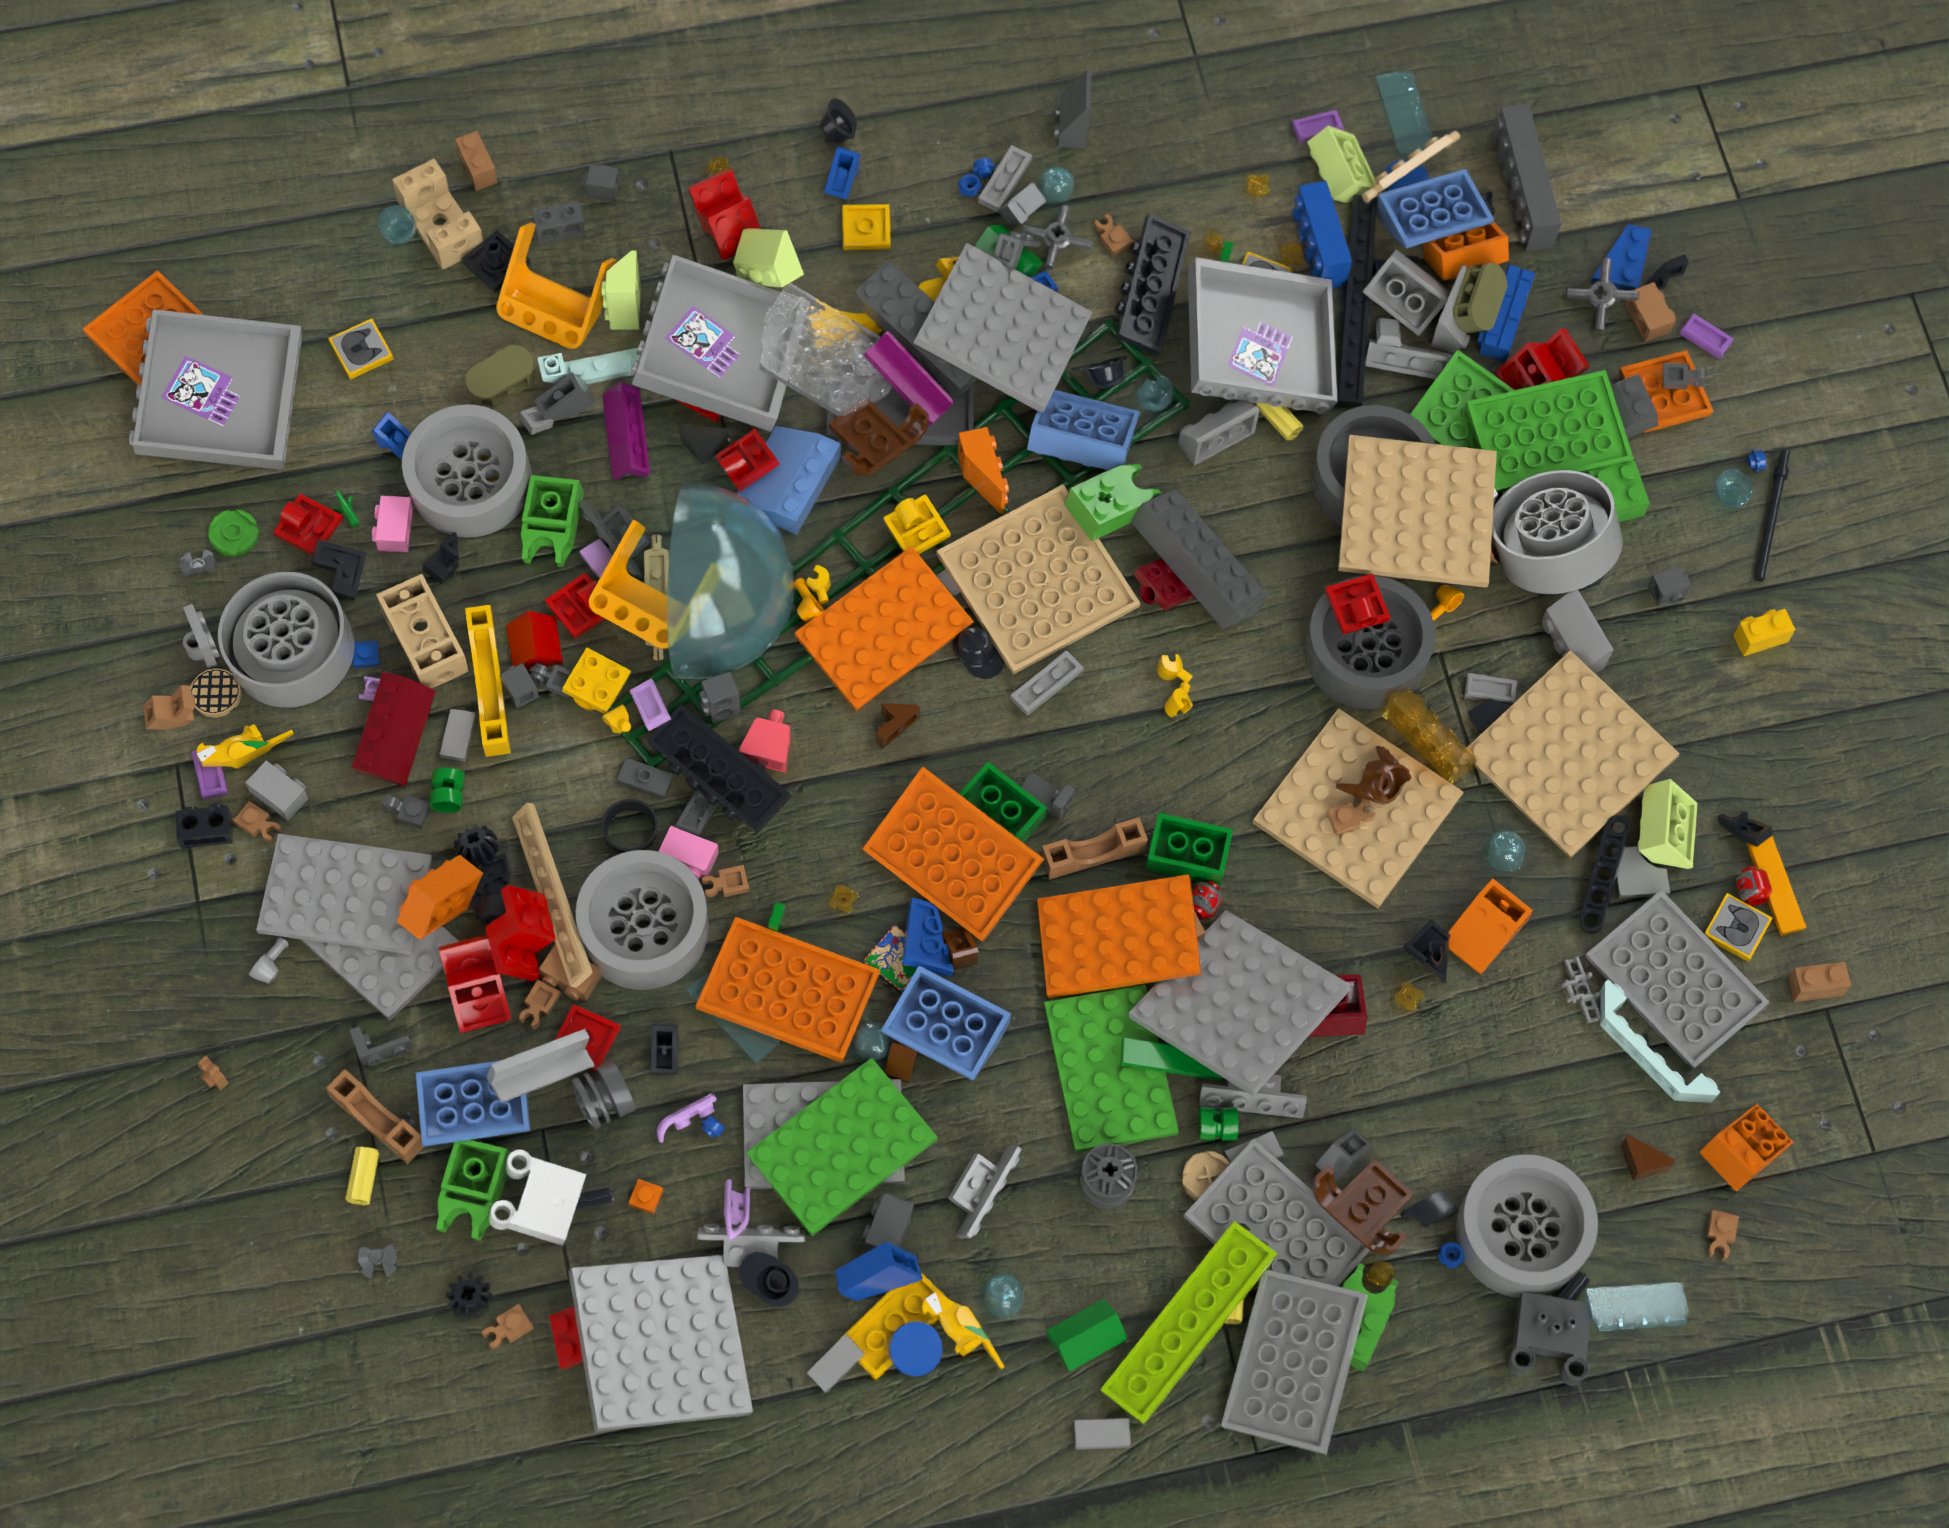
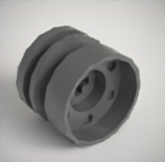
M612 1060L596 1068L599 1080L595 1082L587 1072L584 1073L583 1076L587 1084L585 1087H583L578 1077L571 1080L578 1107L584 1118L591 1123L594 1130L601 1127L597 1115L601 1114L605 1123L608 1124L611 1122L608 1110L613 1108L620 1118L636 1110L625 1081Z
M1109 1143L1096 1146L1088 1152L1083 1161L1079 1185L1082 1195L1090 1204L1099 1209L1111 1210L1121 1207L1130 1199L1135 1188L1138 1172L1133 1155L1126 1148L1118 1144ZM1106 1169H1110L1111 1173H1113L1112 1177H1108V1173L1105 1172Z

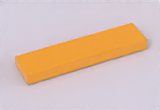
M1773 836L1769 837L1758 847L1746 843L1754 866L1757 869L1765 870L1768 874L1773 892L1768 897L1769 900L1767 902L1780 936L1804 931L1806 925Z

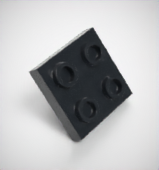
M497 230L464 256L462 262L486 286L496 293L503 286L514 245ZM526 257V265L528 267L530 259Z

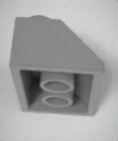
M1397 249L1363 290V293L1418 336L1444 306L1451 293Z
M1464 265L1461 267L1438 321L1431 347L1451 354H1455L1461 348L1466 349L1471 337L1458 328L1453 317V306L1468 268Z
M1239 400L1234 404L1230 402L1221 411L1215 414L1210 413L1197 424H1190L1184 427L1180 432L1178 445L1193 466L1254 434L1259 408L1243 400Z
M1579 590L1571 591L1546 609L1542 619V626L1547 634L1550 633L1554 640L1555 649L1559 654H1562L1564 657L1571 650L1596 674L1605 669L1613 648Z

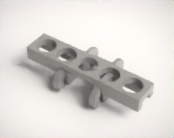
M1579 956L1575 957V959L1565 960L1564 964L1571 981L1565 980V983L1561 986L1568 991L1570 998L1567 999V1002H1573V1004L1576 1001L1579 1002L1587 1024L1599 1021L1602 1017L1595 999L1600 997V993L1597 992L1595 995H1592L1586 981L1593 976L1592 972L1585 975ZM1571 963H1575L1578 966L1577 971L1572 970ZM1578 987H1585L1587 993L1585 995L1584 993L1579 994ZM1591 1001V1006L1586 1007L1585 1002ZM1588 1010H1593L1596 1017L1590 1018Z

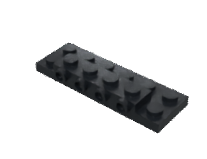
M1150 213L1145 217L1141 237L1138 240L1135 239L1130 246L1129 252L1133 256L1132 260L1130 259L1125 266L1124 272L1128 276L1127 280L1125 279L1120 286L1119 292L1123 294L1122 300L1117 302L1114 313L1118 314L1116 321L1119 322L1115 338L1156 356L1162 353L1191 234L1190 231Z
M681 704L670 715L671 720L663 723L647 739L648 744L669 762L667 767L676 776L682 773L687 777L685 782L693 790L697 791L700 788L705 792L703 797L711 805L715 806L718 803L722 806L721 812L729 820L733 821L736 818L758 834L792 797L791 794Z

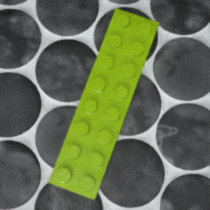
M1234 1221L1100 1389L1101 1392L1144 1425L1273 1262L1277 1252Z

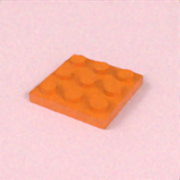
M1687 350L1620 367L1619 375L1621 380L1636 374L1640 375L1658 414V426L1644 431V433L1712 415L1713 408L1703 386L1694 387L1688 383L1687 389L1662 388V367L1664 362L1687 363L1688 370H1696Z

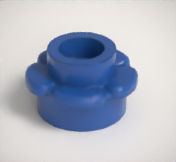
M990 158L978 159L973 163L974 169L972 172L979 178H987L992 175L995 165L992 164Z
M972 174L963 176L958 183L959 192L964 196H976L981 189L979 179Z
M1752 449L1751 454L1747 455L1748 466L1750 469L1754 468V471L1758 473V470L1766 468V458L1763 450L1756 451Z
M709 1114L705 1120H701L704 1123L702 1130L710 1137L722 1136L721 1133L725 1127L716 1118Z
M1451 1242L1445 1243L1440 1247L1439 1261L1442 1264H1446L1448 1268H1456L1459 1263L1461 1264L1464 1261L1463 1249L1459 1244ZM1449 1253H1452L1454 1257H1449Z

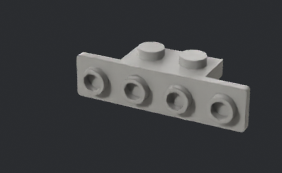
M1274 1074L1254 1096L1228 1080L1227 1086L1202 1084L1199 1106H1214L1217 1109H1221V1107H1237L1238 1111L1303 1118L1306 1096L1281 1093V1075Z
M1018 1145L1008 1146L996 1166L979 1153L972 1156L948 1198L968 1213L956 1234L960 1239L971 1238L979 1231L981 1227L980 1221L984 1214H987L993 1207V1199L996 1193L1005 1186L1007 1174L1019 1161L1020 1157L1018 1155L1022 1148Z
M705 1224L703 1227L698 1228L697 1239L724 1240L723 1263L729 1267H740L742 1260L748 1254L754 1252H765L778 1259V1242H805V1230H800L798 1226H785L784 1229H773V1226L760 1225L757 1226V1229L745 1228L738 1236L729 1240L726 1228H719L718 1224ZM741 1224L732 1225V1230H737Z

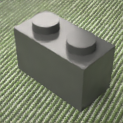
M883 1194L881 1201L876 1200L871 1215L875 1216L872 1226L867 1224L862 1240L866 1241L865 1249L870 1251L886 1241L900 1248L914 1211V1204L887 1194Z

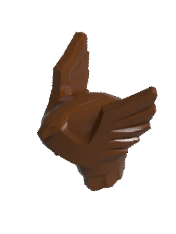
M1376 746L1380 760L1370 761L1366 764L1361 782L1359 784L1337 783L1335 788L1357 798H1364L1385 805L1393 802L1398 797L1405 783L1410 781L1412 777L1406 767L1399 765V762L1391 755L1389 749L1386 750L1384 746Z

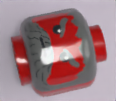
M1756 866L1742 869L1741 874L1735 880L1740 899L1745 903H1749L1750 906L1767 902L1769 900L1768 897L1773 892L1767 872L1757 869Z
M1206 881V883L1196 882L1192 887L1194 911L1200 920L1212 918L1223 901L1219 886L1212 881Z

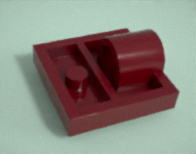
M1162 558L1138 568L1134 573L1136 579L1142 584L1140 587L1141 599L1148 605L1158 603L1165 611L1195 597Z

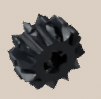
M475 825L472 829L466 828L464 833H458V839L454 841L456 856H462L476 868L482 863L487 865L488 860L495 859V853L499 851L497 837L486 825L482 827Z
M470 1272L467 1274V1280H463V1277L458 1275L457 1280L459 1283L450 1282L449 1287L453 1291L446 1293V1298L451 1300L448 1303L449 1309H456L455 1315L457 1317H460L465 1312L467 1320L471 1319L472 1312H475L477 1317L482 1316L480 1308L488 1310L490 1306L486 1301L493 1299L492 1293L487 1292L491 1288L490 1284L483 1283L484 1279L481 1275L477 1276L475 1280ZM467 1292H471L473 1295L472 1300L468 1301L465 1295Z

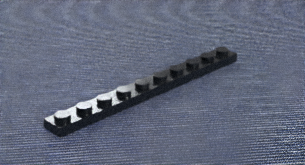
M1354 195L1349 245L1352 263L1346 285L1337 404L1340 406L1361 407L1363 404L1370 297L1363 293V290L1372 280L1378 197H1374L1368 203L1363 200L1362 195Z

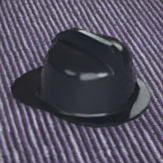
M837 98L830 100L827 112L820 122L821 129L825 134V142L833 141L840 144L847 139H854L857 127L855 115L846 103Z
M1127 355L1118 356L1100 363L1073 367L1071 370H1085L1093 385L1103 389L1111 388L1124 382L1123 360L1128 357Z
M966 627L960 635L954 638L952 645L955 655L975 677L991 679L1003 670L1005 662L995 648L988 633L982 628Z
M765 1252L748 1254L742 1260L739 1267V1277L742 1284L750 1292L773 1307H784L795 1300L799 1291V1282L796 1274L789 1266Z

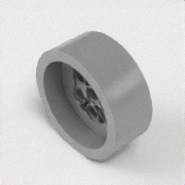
M456 405L433 413L424 419L411 433L402 456L403 476L412 502L419 515L430 526L448 535L455 532L457 537L465 538L488 535L512 522L525 506L532 471L523 439L511 421L490 408L478 405ZM466 453L464 457L457 458L459 454ZM483 457H491L487 461H481ZM443 471H450L447 475H440ZM468 474H474L472 478H464ZM493 477L498 478V480L495 482L488 481L490 478ZM450 492H458L455 496H448ZM475 495H482V497L477 500L472 499Z
M1558 470L1531 476L1510 488L1499 499L1493 509L1492 535L1501 568L1512 583L1527 591L1541 594H1560L1581 589L1604 576L1614 566L1620 556L1623 538L1613 495L1602 481L1589 474L1571 470Z
M272 573L246 584L228 602L218 627L219 648L235 679L248 695L270 706L298 707L321 699L334 690L343 680L354 656V634L338 599L324 583L302 573ZM286 609L283 614H278L279 611ZM309 617L307 621L300 622L303 618ZM266 624L263 628L257 629L259 625ZM288 632L284 637H279L282 633ZM311 640L307 645H302L304 641ZM262 647H267L266 650L258 652ZM290 655L287 659L281 660L283 656Z
M635 850L618 854L600 864L588 876L578 895L576 922L588 961L600 967L602 977L618 986L634 990H651L667 986L685 976L696 965L704 952L709 932L705 894L694 873L672 856L650 850ZM655 898L657 902L649 905L645 903V900ZM623 904L632 905L631 909L627 911L619 909ZM666 915H673L675 917L670 922L662 920ZM641 921H647L650 923V925L646 928H640L637 926V924ZM616 927L625 929L621 934L612 933V930ZM659 938L668 940L666 944L661 946L655 944V941ZM639 944L642 946V949L633 952L630 950V947Z
M1538 1155L1510 1156L1491 1164L1473 1182L1457 1214L1456 1240L1457 1244L1463 1249L1464 1263L1472 1274L1488 1288L1515 1298H1519L1522 1292L1548 1295L1565 1286L1579 1271L1592 1252L1598 1231L1596 1207L1585 1184L1575 1173L1561 1163ZM1505 1203H1513L1517 1211H1509L1505 1207ZM1531 1205H1540L1543 1213L1534 1212ZM1497 1223L1501 1225L1503 1232H1495L1491 1224ZM1518 1226H1526L1530 1234L1524 1235L1520 1233ZM1550 1227L1554 1229L1556 1236H1548L1544 1228ZM1504 1247H1512L1516 1251V1256L1507 1255ZM1531 1249L1540 1250L1543 1258L1534 1257Z

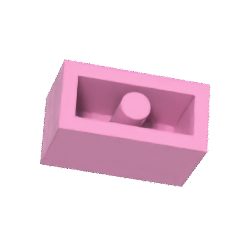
M381 496L380 505L375 506V519L378 520L377 527L372 529V541L376 542L378 551L408 553L413 516L411 497Z
M670 826L658 851L682 862L694 873L697 879L709 875L719 854L718 844Z

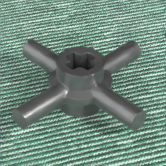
M1066 205L1061 206L1057 222L1050 224L1045 230L1023 225L1022 232L1043 239L1044 244L1049 250L1044 265L1048 270H1053L1057 254L1064 251L1069 245L1091 250L1093 241L1071 236L1066 226L1070 208Z
M1602 258L1600 281L1594 283L1590 289H1568L1567 291L1568 298L1589 299L1597 307L1595 330L1598 331L1605 330L1606 310L1616 300H1639L1640 297L1639 291L1617 290L1616 286L1610 282L1612 259ZM1605 290L1607 292V295L1603 296L1602 299L1599 297L1600 293L1604 294Z

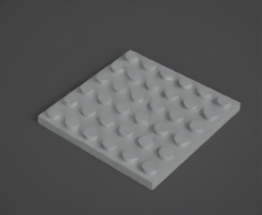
M966 243L920 329L914 344L1043 413L1092 312L1023 273L1002 265L999 260Z
M1225 910L1205 931V936L1198 939L1202 975L1158 981L1129 1012V1017L1134 1022L1254 1096L1350 991V984Z
M724 1255L577 1267L569 1270L595 1431L750 1415L753 1412L727 1265L723 1263Z

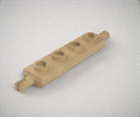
M1453 131L1441 139H1438L1437 136L1425 144L1427 147L1425 150L1422 151L1418 148L1408 155L1409 161L1405 163L1402 159L1392 166L1393 172L1387 174L1385 171L1374 179L1376 184L1362 194L1363 200L1368 203L1378 194H1381L1383 190L1444 148H1449L1451 144L1460 139L1459 133Z
M652 535V549L644 551L645 584L670 597L669 550L662 548L661 535H657V544L656 535ZM645 641L646 645L653 646V659L658 660L659 651V660H663V649Z

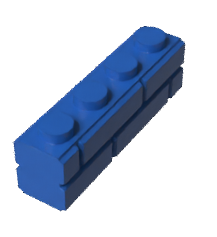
M1513 265L1507 266L1505 272L1507 289L1494 327L1487 331H1481L1477 344L1481 345L1480 355L1489 358L1493 357L1495 360L1502 362L1507 361L1535 276L1534 272L1526 269L1521 270Z

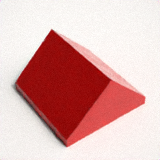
M527 611L506 625L512 666H518L523 663L526 670H529L535 663L546 667L563 664L556 617Z

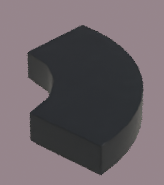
M505 853L496 856L495 859H489L487 865L482 863V879L470 902L477 920L480 916L482 899L486 896L502 895L501 889L509 884L510 870Z

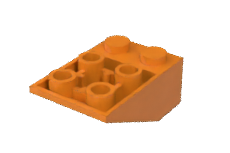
M987 427L959 433L957 456L963 477L1000 514H1004L1005 504H1008L1007 492H1009L1007 479L1001 476L1000 471H1003L1000 456L996 457L994 452L997 449L994 435L990 436Z
M1492 878L1448 932L1451 935L1448 949L1481 975L1528 922L1533 910Z
M1756 1104L1718 1133L1699 1153L1737 1192L1794 1142Z

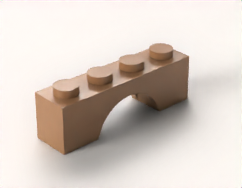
M1138 817L1115 824L1107 832L1088 840L1069 841L1064 839L1042 846L1041 856L1044 858L1043 865L1050 880L1146 851L1148 839Z
M345 1069L326 1088L333 1101L406 1164L424 1147L420 1133L406 1121L389 1112L369 1093L363 1084Z

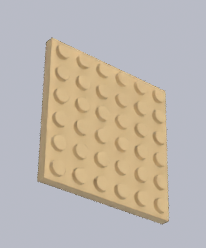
M1349 435L1338 571L1487 588L1490 572L1497 451Z
M1064 485L937 550L936 553L1013 675L1137 609L1141 604L1099 538L1091 541L1064 505L1069 494Z
M1570 650L1475 739L1462 754L1571 859L1606 826V822L1611 816L1620 813L1677 759L1680 753Z
M1338 708L1253 819V824L1379 909L1464 792ZM1376 746H1384L1386 750L1389 749L1391 755L1399 762V765H1403L1409 770L1412 778L1405 783L1401 793L1393 802L1382 805L1370 801V806L1364 808L1363 811L1367 814L1375 812L1376 815L1372 821L1364 822L1360 820V828L1336 835L1327 815L1328 809L1352 802L1353 807L1356 808L1362 801L1367 800L1336 789V784H1359L1362 780L1366 764L1370 761L1380 760Z

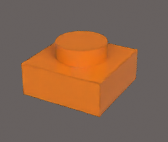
M638 1179L630 1198L629 1206L654 1215L664 1191L663 1187Z

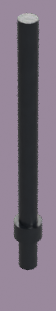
M1781 450L1778 466L1774 469L1773 478L1775 481L1754 578L1756 581H1764L1784 481L1788 479L1789 474L1788 462L1790 452L1788 450Z

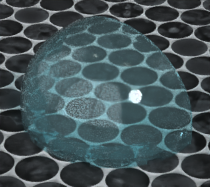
M683 484L677 498L669 556L667 593L669 656L674 678L707 679L718 676L719 673L731 669L735 671L760 657L775 642L785 622H788L793 607L795 594L794 573L789 551L781 533L773 521L757 505L747 498L724 488L703 484Z

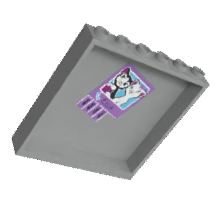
M672 255L670 263H664L660 275L665 277L664 281L658 282L655 295L659 297L657 302H652L649 315L653 317L651 321H646L643 334L647 335L645 341H640L636 353L641 355L639 361L634 360L630 374L635 375L632 385L771 432L777 421L810 302Z
M1195 257L1188 270L1191 393L1223 397L1228 400H1243L1249 403L1269 404L1274 407L1282 406L1295 410H1309L1319 414H1329L1337 403L1332 280Z
M153 309L152 318L147 319L146 325L149 339L144 340L143 355H146L145 363L141 362L140 377H143L142 385H137L136 399L139 400L138 408L134 407L133 422H136L135 430H131L129 436V444L133 445L135 454L284 470L302 342L301 326Z

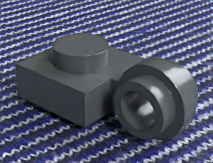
M535 663L534 666L530 667L528 673L533 682L542 684L543 681L548 680L545 690L569 699L570 696L562 692V688L572 673L571 670L555 665L552 672L549 673V669L539 663Z

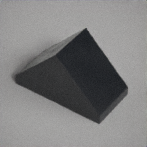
M652 1023L651 1073L677 1074L680 1043L678 1025Z

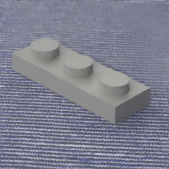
M1011 145L979 196L978 203L998 212L997 210L1005 204L1032 161V155Z
M1066 650L1011 694L1010 699L1028 716L1082 673L1083 666Z

